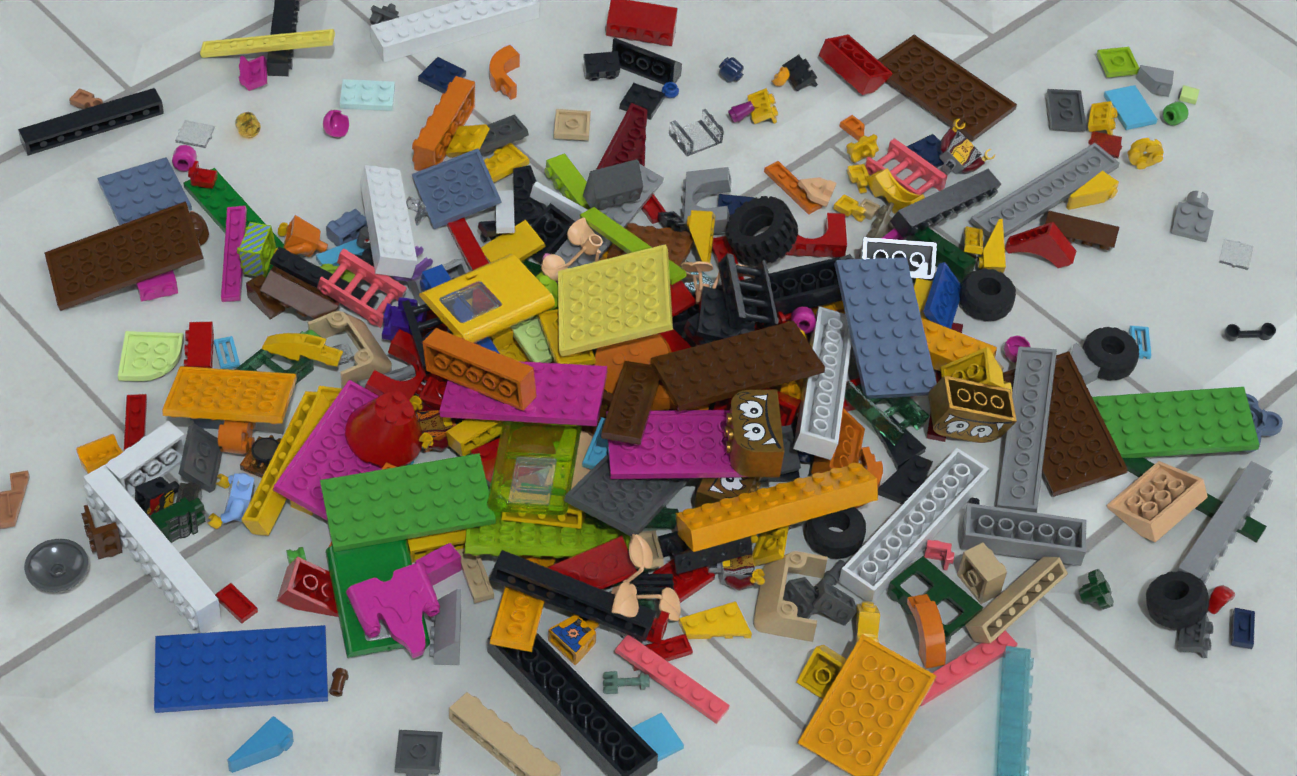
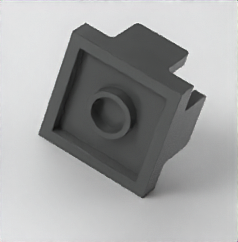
M399 730L395 772L406 773V776L439 774L442 759L443 732Z

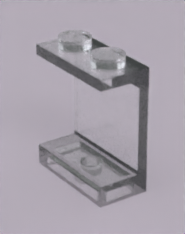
M706 109L702 110V118L697 122L681 127L674 120L669 125V136L687 157L721 144L723 141V127L715 121L713 115L709 114Z

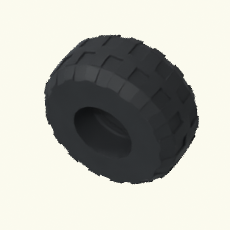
M987 268L976 270L967 275L962 282L960 304L975 319L996 321L1004 318L1011 312L1015 302L1016 289L1012 281L1002 272Z
M1116 327L1095 329L1087 335L1082 347L1087 358L1094 365L1100 367L1097 377L1109 381L1128 377L1134 371L1139 358V347L1135 339L1128 332Z
M855 507L807 520L805 530L807 542L815 552L832 559L847 558L854 555L861 548L866 534V521L862 513ZM830 527H836V528H839V529H841V530H843V531H842V532H835V531L830 530L829 528H830Z
M1171 571L1158 576L1151 582L1146 591V604L1149 615L1156 623L1170 629H1182L1191 627L1203 619L1208 612L1209 596L1206 585L1197 576L1189 572Z

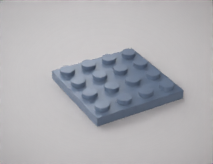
M479 149L412 174L434 229L502 203Z
M167 157L97 178L100 188L119 225L185 201L189 210H192V205Z

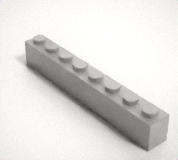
M1253 461L1249 463L1178 567V571L1189 572L1200 578L1204 584L1207 582L1210 576L1209 571H1214L1219 563V560H1217L1219 556L1223 557L1225 555L1228 543L1232 544L1237 536L1236 531L1238 529L1242 530L1244 527L1246 516L1250 517L1255 509L1254 504H1259L1262 500L1264 489L1268 491L1273 482L1270 479L1273 471Z

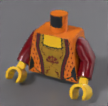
M412 396L409 401L412 403L414 410L416 411L417 409L418 411L417 419L422 430L419 441L423 442L422 447L425 453L433 450H445L449 446L446 431L461 423L463 419L451 420L448 417H440L439 409L423 404L418 396Z

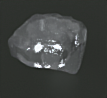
M409 196L406 204L409 210L417 212L415 223L418 226L427 216L426 206L422 201Z

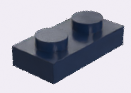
M1234 608L1232 617V646L1253 648L1255 611Z

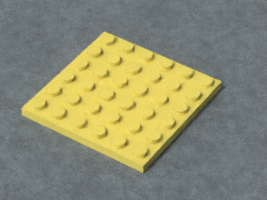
M666 244L558 271L559 352L561 356L673 330L669 258Z

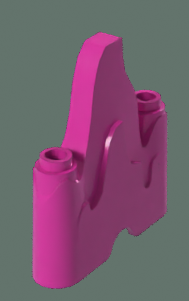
M415 563L395 570L392 579L383 582L378 578H372L354 584L346 590L356 616L368 637L373 638L380 634L381 626L379 620H382L391 637L405 646L412 658L423 655L425 651V633L422 623L423 613L432 617L440 612L436 593L423 563Z

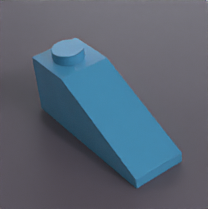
M271 717L227 759L229 771L233 773L279 756L283 751H287L294 742L293 731L276 717Z

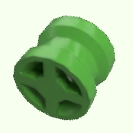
M298 547L294 551L291 549L286 550L289 564L297 556L306 560L303 547Z

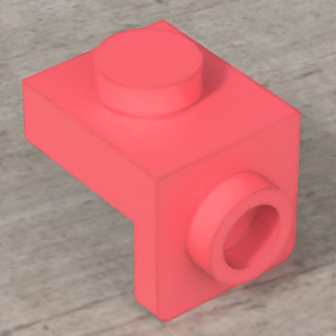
M928 540L924 557L944 561L943 570H948L949 564H953L954 552H951L952 544L938 540Z

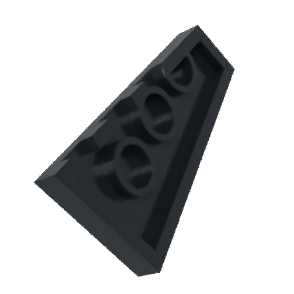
M531 165L513 168L515 225L524 220L529 224H533L546 209L545 204L530 197L533 185L537 182Z

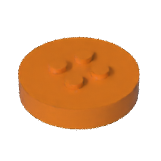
M659 333L597 348L595 365L607 366L608 371L604 389L614 395L625 361L651 365L652 357L671 353V349Z

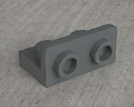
M806 577L792 579L787 582L783 599L797 606L798 617L809 619L812 614L821 612L813 607V603L819 597V593Z
M822 579L817 584L819 597L813 603V607L840 624L846 625L857 613L854 598Z
M1207 614L1193 626L1180 629L1179 652H1200L1202 658H1207L1208 651L1211 650L1210 634H1213V623L1209 621Z

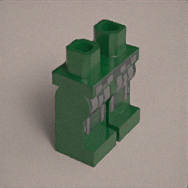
M184 497L180 499V502L150 515V519L170 543L180 538H186L191 533L193 535L198 533V525L206 522L205 516L201 512L204 510V504L198 497L191 501Z

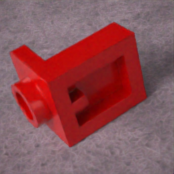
M194 161L193 166L189 167L188 170L191 185L213 189L218 176L217 171L199 168V162Z
M661 611L659 618H654L646 640L658 644L661 643L666 632L670 613Z

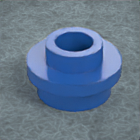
M667 82L662 88V93H665V97L674 98L679 94V88L677 84Z

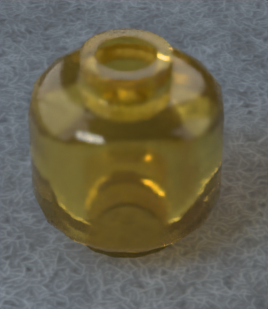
M251 112L241 113L235 120L236 129L244 138L255 137L260 132V122Z

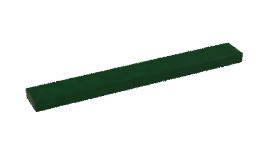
M1143 457L1122 458L1127 471L1137 477L1142 476L1155 465ZM1207 493L1208 497L1195 509L1213 518L1223 502ZM1246 516L1244 527L1236 532L1257 543L1267 526Z

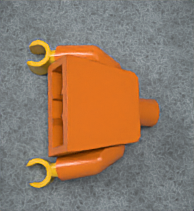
M297 215L293 217L289 225L282 222L278 227V235L285 236L283 248L295 255L301 254L311 257L315 250L322 253L328 247L327 243L320 240L321 231Z

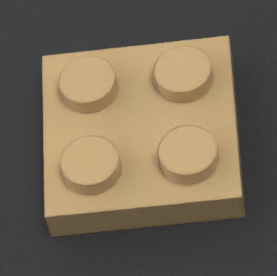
M556 109L554 139L589 141L591 111Z

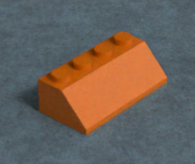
M844 408L842 411L839 441L833 457L829 460L815 455L812 474L824 473L833 468H842L851 463H859L865 428Z

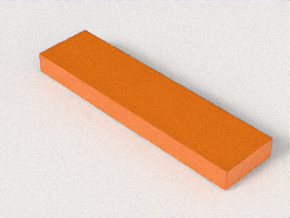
M779 161L764 168V172L808 215L822 208V205L810 201L807 197V192L798 185L799 180Z

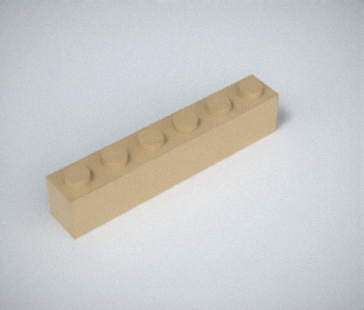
M1042 557L969 621L966 627L973 641L979 643H991L1067 576L1068 573L1060 557Z
M466 692L449 707V719L515 775L561 776L560 766L555 761H550L539 748H534L525 736L517 734L508 722H503L499 719L497 714L492 709H487L482 705V702L476 696Z

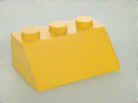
M988 347L941 366L942 377L945 375L1004 388L1003 372Z
M825 645L816 646L797 683L821 699H824L847 659Z

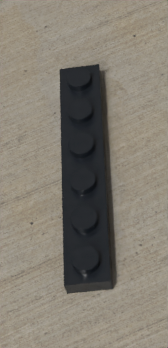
M281 247L277 249L270 260L271 265L316 288L321 277L329 280L332 276V273ZM339 278L335 283L336 286L343 290L349 284L348 281ZM356 286L351 295L360 300L366 291ZM373 295L367 305L374 309L379 297Z

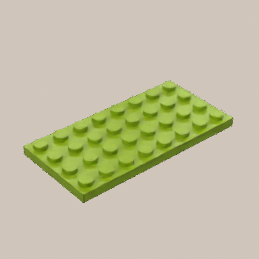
M494 510L496 524L473 527L466 530L465 554L474 556L481 554L499 556L501 551L504 550L519 557L522 555H532L533 557L553 556L555 558L572 557L621 535L628 551L630 545L629 535L587 514L582 528L578 529L502 520V510Z

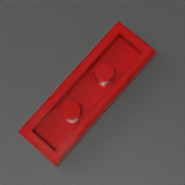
M686 634L662 640L660 644L652 643L645 645L667 662L693 653ZM631 664L634 671L639 670L637 667Z

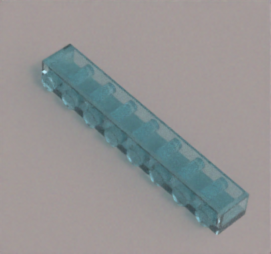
M1006 646L1002 656L996 776H1029L1030 767L1026 766V760H1029L1030 747H1027V742L1030 741L1031 729H1028V724H1030L1032 711H1028V706H1031L1032 693H1029V688H1032L1033 675H1030V670L1033 669L1034 658H1030L1031 649Z

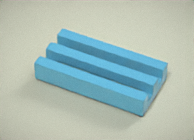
M1130 326L1129 335L1135 339V331L1137 334L1139 359H1143V356L1146 359H1150L1149 327ZM1141 331L1144 332L1145 351H1143Z
M233 336L215 339L214 346L220 369L233 370L234 367L241 369ZM226 342H230L235 362L230 360ZM219 343H222L227 361L226 364L223 362Z

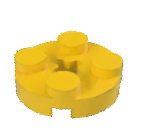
M1142 138L1132 143L1131 149L1127 153L1131 164L1135 165L1138 169H1145L1148 166L1161 162L1164 151L1159 140L1155 139L1153 141L1149 138Z

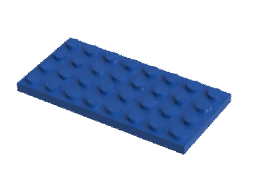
M325 625L155 636V713L328 701Z

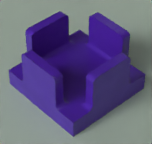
M399 297L398 307L387 303L383 317L382 339L393 340L399 329L413 335L402 302L410 300L411 306L415 305L417 307V300ZM427 312L418 314L419 316L415 317L417 322H425Z

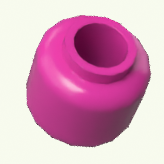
M189 145L178 146L173 153V166L179 171H188L189 167H192L197 159L196 151Z
M798 307L791 314V321H794L805 334L813 331L816 319L814 312L810 308Z

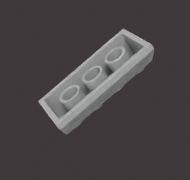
M864 237L860 259L907 257L912 280L919 278L933 281L935 277L937 243Z

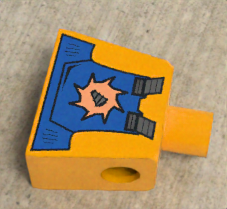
M573 615L548 630V641L569 661L577 665L595 645V629L599 627V623L590 619L584 621L578 615Z

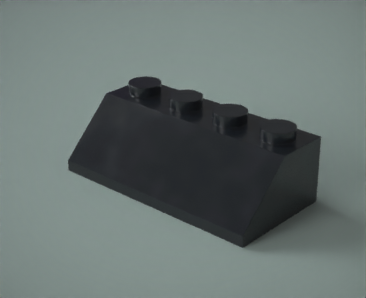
M617 38L613 39L612 52L618 51L621 69L663 85L667 82L676 84L681 77L682 63Z

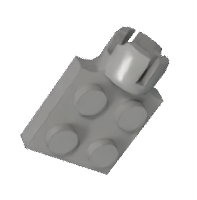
M1192 191L1188 194L1185 203H1178L1171 234L1207 242L1214 210H1210L1207 207L1209 200L1207 194L1202 192L1201 198H1197L1198 191Z

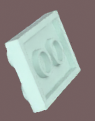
M343 79L340 109L393 111L395 82Z

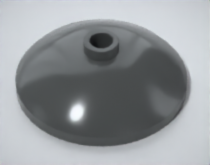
M51 539L40 543L30 551L25 560L24 570L28 581L35 588L45 592H61L76 586L84 578L89 563L85 550L78 543L68 539Z

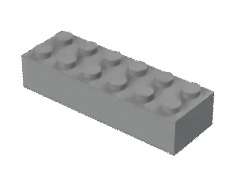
M967 503L963 517L962 549L968 550L984 543L994 554L1040 560L1042 557H1060L1062 563L1081 566L1086 553V520Z

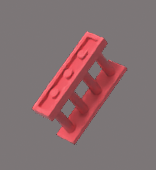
M895 138L889 143L888 153L877 162L871 157L866 159L865 167L869 175L886 169L883 165L893 158L900 162V164L890 170V173L904 189L911 193L921 195L931 187H935L939 191L945 188L947 175ZM905 168L914 172L904 180L896 176ZM921 177L926 183L917 190L909 185Z
M343 248L337 261L339 267L329 280L321 277L317 289L322 294L330 296L367 319L372 325L381 328L384 323L383 313L387 303L390 304L393 299L398 301L399 297L404 298L407 287L388 275L375 274L373 266ZM345 270H349L355 276L343 290L336 286L335 283ZM364 279L371 286L359 300L352 296L351 293L359 282ZM377 289H380L387 296L375 310L368 306L367 303Z

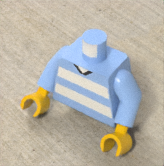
M236 473L229 477L218 474L217 478L221 480L216 485L224 489L229 487L225 512L221 514V517L212 513L208 517L211 521L207 524L214 529H218L222 523H228L233 520L242 522L241 519L251 498L254 483L253 477L246 473Z

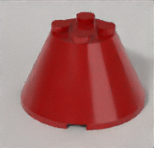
M402 392L385 393L359 406L350 414L345 427L346 441L352 452L367 464L371 462L380 465L379 468H383L385 463L396 467L406 466L417 458L422 448L423 442L419 441L422 435L419 421L412 403Z

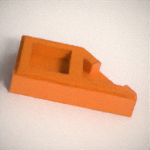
M851 115L840 122L839 127L857 141L864 136V123L855 116Z

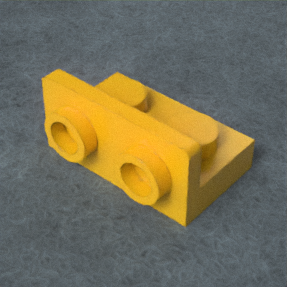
M767 88L747 95L748 101H751L755 109L751 112L754 124L769 118L772 119L773 123H777L776 116H778L776 106H774L776 101L774 95L769 94Z
M1112 101L1091 104L1088 122L1089 132L1107 130L1108 136L1113 135V129L1116 128L1115 118H1117L1118 114L1116 107H1113Z

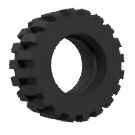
M761 196V198H752L751 201H746L742 203L741 207H737L735 213L731 214L729 221H727L725 236L740 261L752 266H757L762 260H765L766 264L769 262L774 263L778 258H783L785 253L792 249V244H795L798 236V224L784 201L772 196L769 198ZM770 226L763 233L754 236V234L758 232L760 229Z

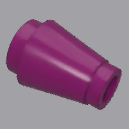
M751 101L731 107L728 113L735 123L743 120L755 109Z

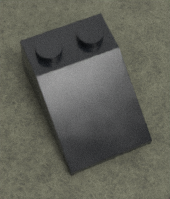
M551 203L531 225L546 246L530 256L540 264H542V258L545 253L555 254L568 239L567 232L575 222Z

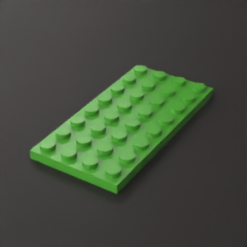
M1244 387L1092 397L1122 458L1259 450L1260 444Z
M480 453L320 480L334 552L496 524Z

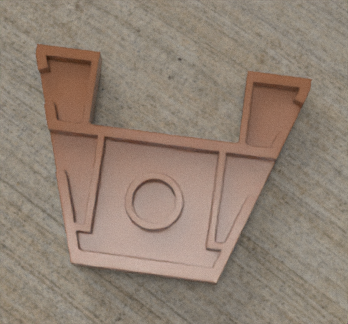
M28 470L10 473L11 490L0 492V529L15 527L30 478Z

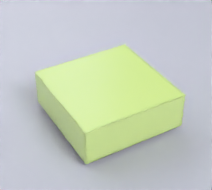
M1183 85L1179 100L1196 105L1200 89Z

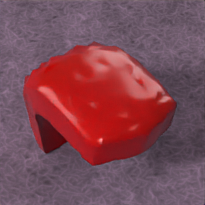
M1217 586L1210 595L1208 611L1212 614L1218 613L1227 602L1233 600L1235 592L1227 586Z

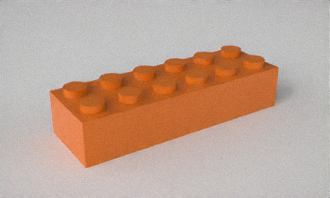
M455 76L454 80L449 82L446 93L442 94L439 104H436L432 116L428 117L425 127H422L418 139H415L412 144V149L414 150L412 159L414 170L421 171L443 162L456 130L459 126L465 125L475 108V81Z
M438 328L423 341L426 371L522 411L537 397L534 367Z

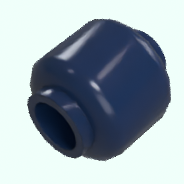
M734 57L725 58L719 65L720 75L728 82H733L734 80L738 82L744 75L742 73L744 66Z

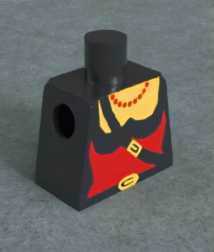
M157 477L135 487V501L150 518V515L172 505L174 494L180 492L181 488L176 481L168 483L163 477Z

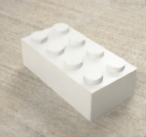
M167 421L165 424L158 426L149 435L141 438L139 442L125 449L116 458L111 459L105 466L133 498L137 485L157 477H163L181 464L185 435L170 421Z

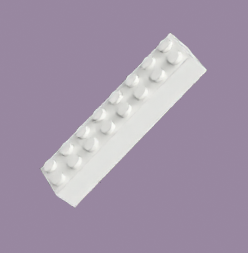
M365 165L360 185L375 274L412 278L417 257L401 172L394 168Z

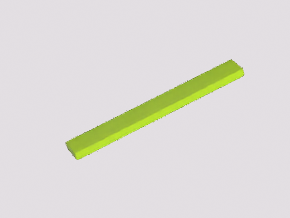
M595 207L580 214V219L585 218L587 224L592 229L628 254L652 248ZM669 260L670 284L673 285L687 277L684 269Z

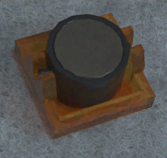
M273 435L266 438L259 436L241 462L240 470L262 478L281 438L275 440Z

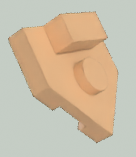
M821 177L800 179L798 182L800 188L807 192V197L810 201L827 207L837 184Z

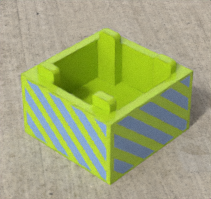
M250 222L248 227L245 228L246 233L240 248H237V253L241 259L240 266L246 275L258 276L262 274L266 278L271 265L270 260L276 249L272 226Z

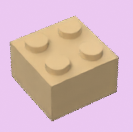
M981 543L963 552L957 576L978 602L983 604L1001 594L1007 571L1005 566L994 556L993 551L987 548L984 543Z

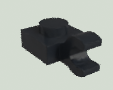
M674 211L658 213V220L665 227H671L673 231L683 232L680 226H684V222Z

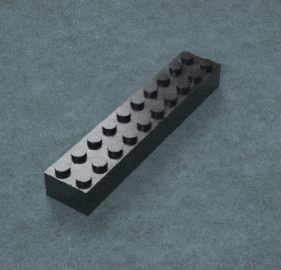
M840 257L769 273L776 313L781 311L783 314H788L802 306L813 308L842 301L834 265L836 260H841ZM755 278L740 280L750 283H756ZM722 285L716 286L715 289L723 291ZM741 289L742 296L759 299L757 291ZM696 291L690 292L696 300ZM694 304L672 317L673 329L682 338L688 337L684 331V326L687 319L699 313L700 305ZM757 307L756 314L762 315L761 307Z
M538 633L536 634L532 652L490 644L491 636L487 638L488 653L608 776H647L657 769L658 754Z

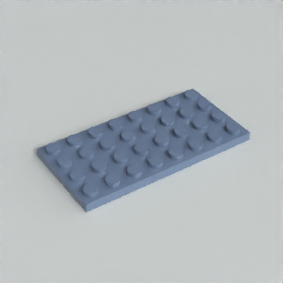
M907 257L836 260L834 265L864 399L928 396L929 391L937 382Z

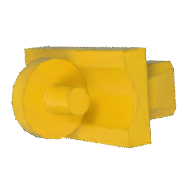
M877 135L863 136L859 142L847 144V153L851 155L852 162L856 163L866 157H875V153L879 151L876 143Z

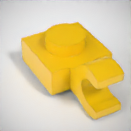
M865 164L847 166V173L851 183L857 182L859 193H867L865 186H868L866 178L869 177Z
M845 194L834 204V210L848 217L852 214L859 222H862L866 217L863 215L866 209L858 206V201Z

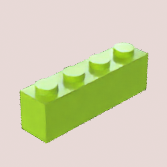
M564 153L546 160L545 174L547 178L552 180L554 187L561 192L562 196L588 210L591 209L583 197L587 181Z

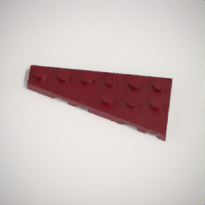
M631 103L596 170L636 159L639 161V164L645 167L647 109Z

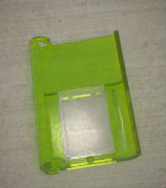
M503 421L487 501L488 508L494 512L547 515L565 514L568 511L569 503L565 502L564 499L572 487L582 425Z

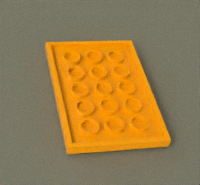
M180 366L163 406V416L282 424L297 381L296 374Z
M862 634L799 739L798 744L852 776H879L937 676Z

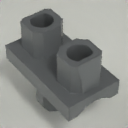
M392 3L388 6H383L382 9L374 5L371 8L370 22L372 25L399 18V12L396 11V6Z

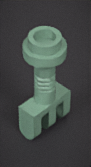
M617 671L603 673L604 694H618L619 686L641 685V690L650 687L649 674L640 673V677L618 678Z

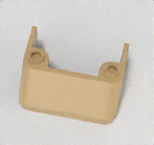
M334 311L308 322V330H313L325 339L346 331L358 349V352L354 355L356 366L340 372L342 389L349 380L358 384L357 381L370 378L374 370L382 374L392 371L391 361L362 320L342 311Z
M793 551L784 555L783 559L766 563L763 568L765 582L763 585H760L753 623L754 628L761 633L813 642L817 620L797 617V606L790 601L783 600L788 572L823 579L828 557Z

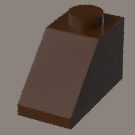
M260 274L246 282L247 297L269 319H272L284 312L285 307L280 304L278 299H269L262 295L263 292L260 289L266 278Z

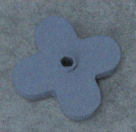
M1246 394L1260 444L1261 436H1273L1281 431L1283 420L1275 412L1261 410L1257 399L1250 394ZM1247 450L1243 452H1254L1256 450Z

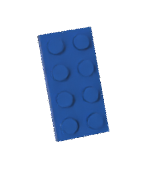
M945 262L938 265L923 312L930 321L951 329L960 301L961 284Z

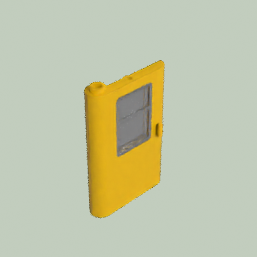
M509 254L419 294V297L452 331L453 335L472 343H477L555 306L553 295L514 254Z

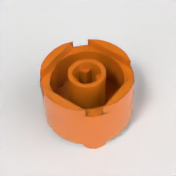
M225 420L224 425L220 424L218 430V446L222 447L220 452L247 454L255 442L252 433L256 423Z

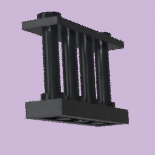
M727 253L718 263L730 327L737 328L744 320L764 323L765 328L778 325L779 319L776 313L766 261L762 260L756 268L736 265L734 255ZM737 273L754 276L756 283L740 281ZM741 289L757 291L759 299L743 297ZM744 304L761 307L762 315L747 313L744 309Z
M453 295L440 300L444 306L448 305L450 313L456 318L452 307L455 304ZM406 300L402 304L425 373L429 374L431 372L426 371L423 341L426 337L422 338L421 333L425 329L443 324L439 317L422 323L421 321L417 322L415 317H418V314L430 311L431 309L427 304L417 307L415 305L411 306L410 300Z
M678 531L658 536L663 557L674 556L676 574L753 554L751 536L693 552L681 539Z

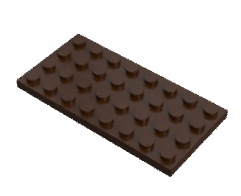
M912 35L878 59L893 73L886 81L952 128L954 127L953 122L955 119H960L957 122L958 127L965 122V127L957 131H960L972 142L1016 110V103L916 35Z
M186 201L44 252L57 306L60 311L204 259Z
M794 321L651 358L653 369L679 412L732 398L740 391L762 390L825 373L824 364Z
M1069 351L1056 355L1042 469L1043 476L1053 497L1127 473V467ZM1015 369L1003 372V381L1011 383L1012 391Z

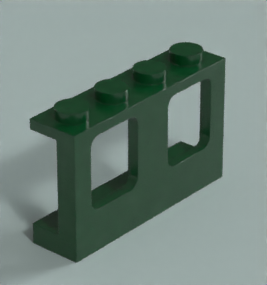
M922 556L890 581L887 594L893 601L898 602L908 614L913 616L907 604L908 597L912 596L900 585L915 573L922 577L933 587L925 593L931 601H935L936 605L947 599L963 613L949 625L943 624L945 642L948 645L951 636L980 613L983 607L928 559Z

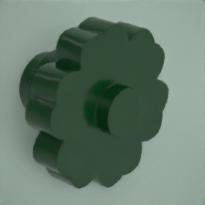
M1099 569L1088 572L1090 583L1084 584L1079 589V595L1083 603L1092 604L1098 602V605L1103 610L1113 607L1114 601L1111 596V588L1103 573Z

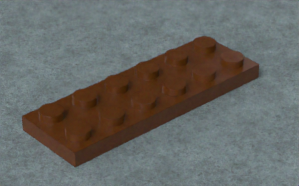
M630 361L624 362L602 429L601 438L641 445L660 383V379L652 365Z

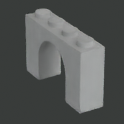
M729 167L686 172V179H683L686 192H683L685 205H682L684 216L682 218L684 222L682 228L686 229L687 232H690L687 226V218L691 215V210L712 211L716 216L714 233L726 231L727 221H729L730 217L728 206L703 208L697 206V203L705 196L711 194L731 192L732 179Z

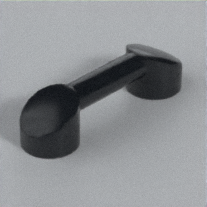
M1264 323L1260 330L1240 331L1237 325L1229 324L1224 333L1230 341H1236L1237 338L1257 337L1261 340H1269L1276 333V328L1271 323Z

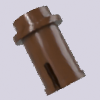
M336 668L332 673L333 681L329 693L340 697L343 694L345 681L348 680L349 675L346 669Z

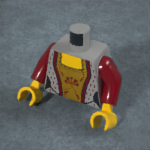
M960 119L954 120V127L950 128L941 139L942 152L939 157L944 162L942 170L945 173H950L951 171L955 174L960 171L963 173L974 172L984 165L986 160H991L995 157V155L991 158L987 156V152L991 149L986 150L984 156L981 157L982 153L960 131L956 132L958 129L965 127V122L960 127L957 126V122Z
M751 536V542L756 543L758 536ZM752 554L707 566L708 573L719 574V580L722 585H728L736 590L753 588L755 582L758 585H763L765 582L763 570H755Z

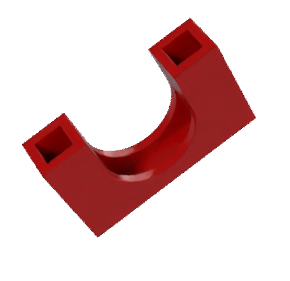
M827 213L826 233L814 239L798 235L795 244H792V249L789 252L787 251L785 255L835 258L845 256L847 250L845 214Z
M399 329L390 344L388 353L413 365L416 376L410 380L398 381L374 370L365 385V389L378 396L399 391L410 400L412 396L420 395L425 386L423 383L428 381L431 373H425L413 335Z

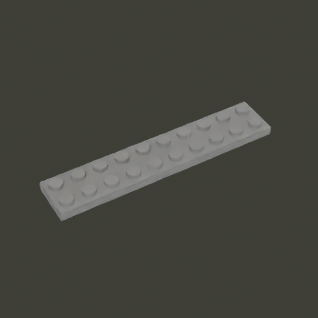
M1093 143L971 217L970 222L976 228L982 229L983 234L990 238L998 220L1003 219L1004 237L1068 199L1071 194L1102 170L1107 174L1119 167L1120 162L1099 145Z
M641 164L639 165L643 190L640 199L599 210L624 228L627 227V224L631 222L664 180L662 176ZM592 229L603 240L599 248L601 251L599 254L600 259L612 245V242ZM567 239L555 255L560 256L565 261V264H567L582 248L581 245H574ZM583 252L568 268L595 262L596 254L587 255Z
M1018 347L1012 391L1017 422L1007 431L997 507L1037 513L1057 349Z

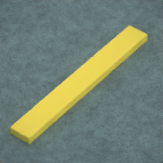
M334 29L204 41L200 55L202 58L331 46L334 42L335 31Z

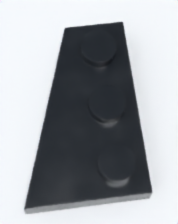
M886 411L873 419L872 426L880 441L886 446L889 457H892L896 470L902 467L914 455L920 456L925 452L926 447L889 412Z
M914 455L878 488V495L904 504L925 482L933 461Z

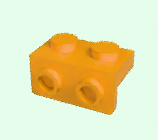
M114 434L76 448L80 463L88 474L123 453L117 444Z

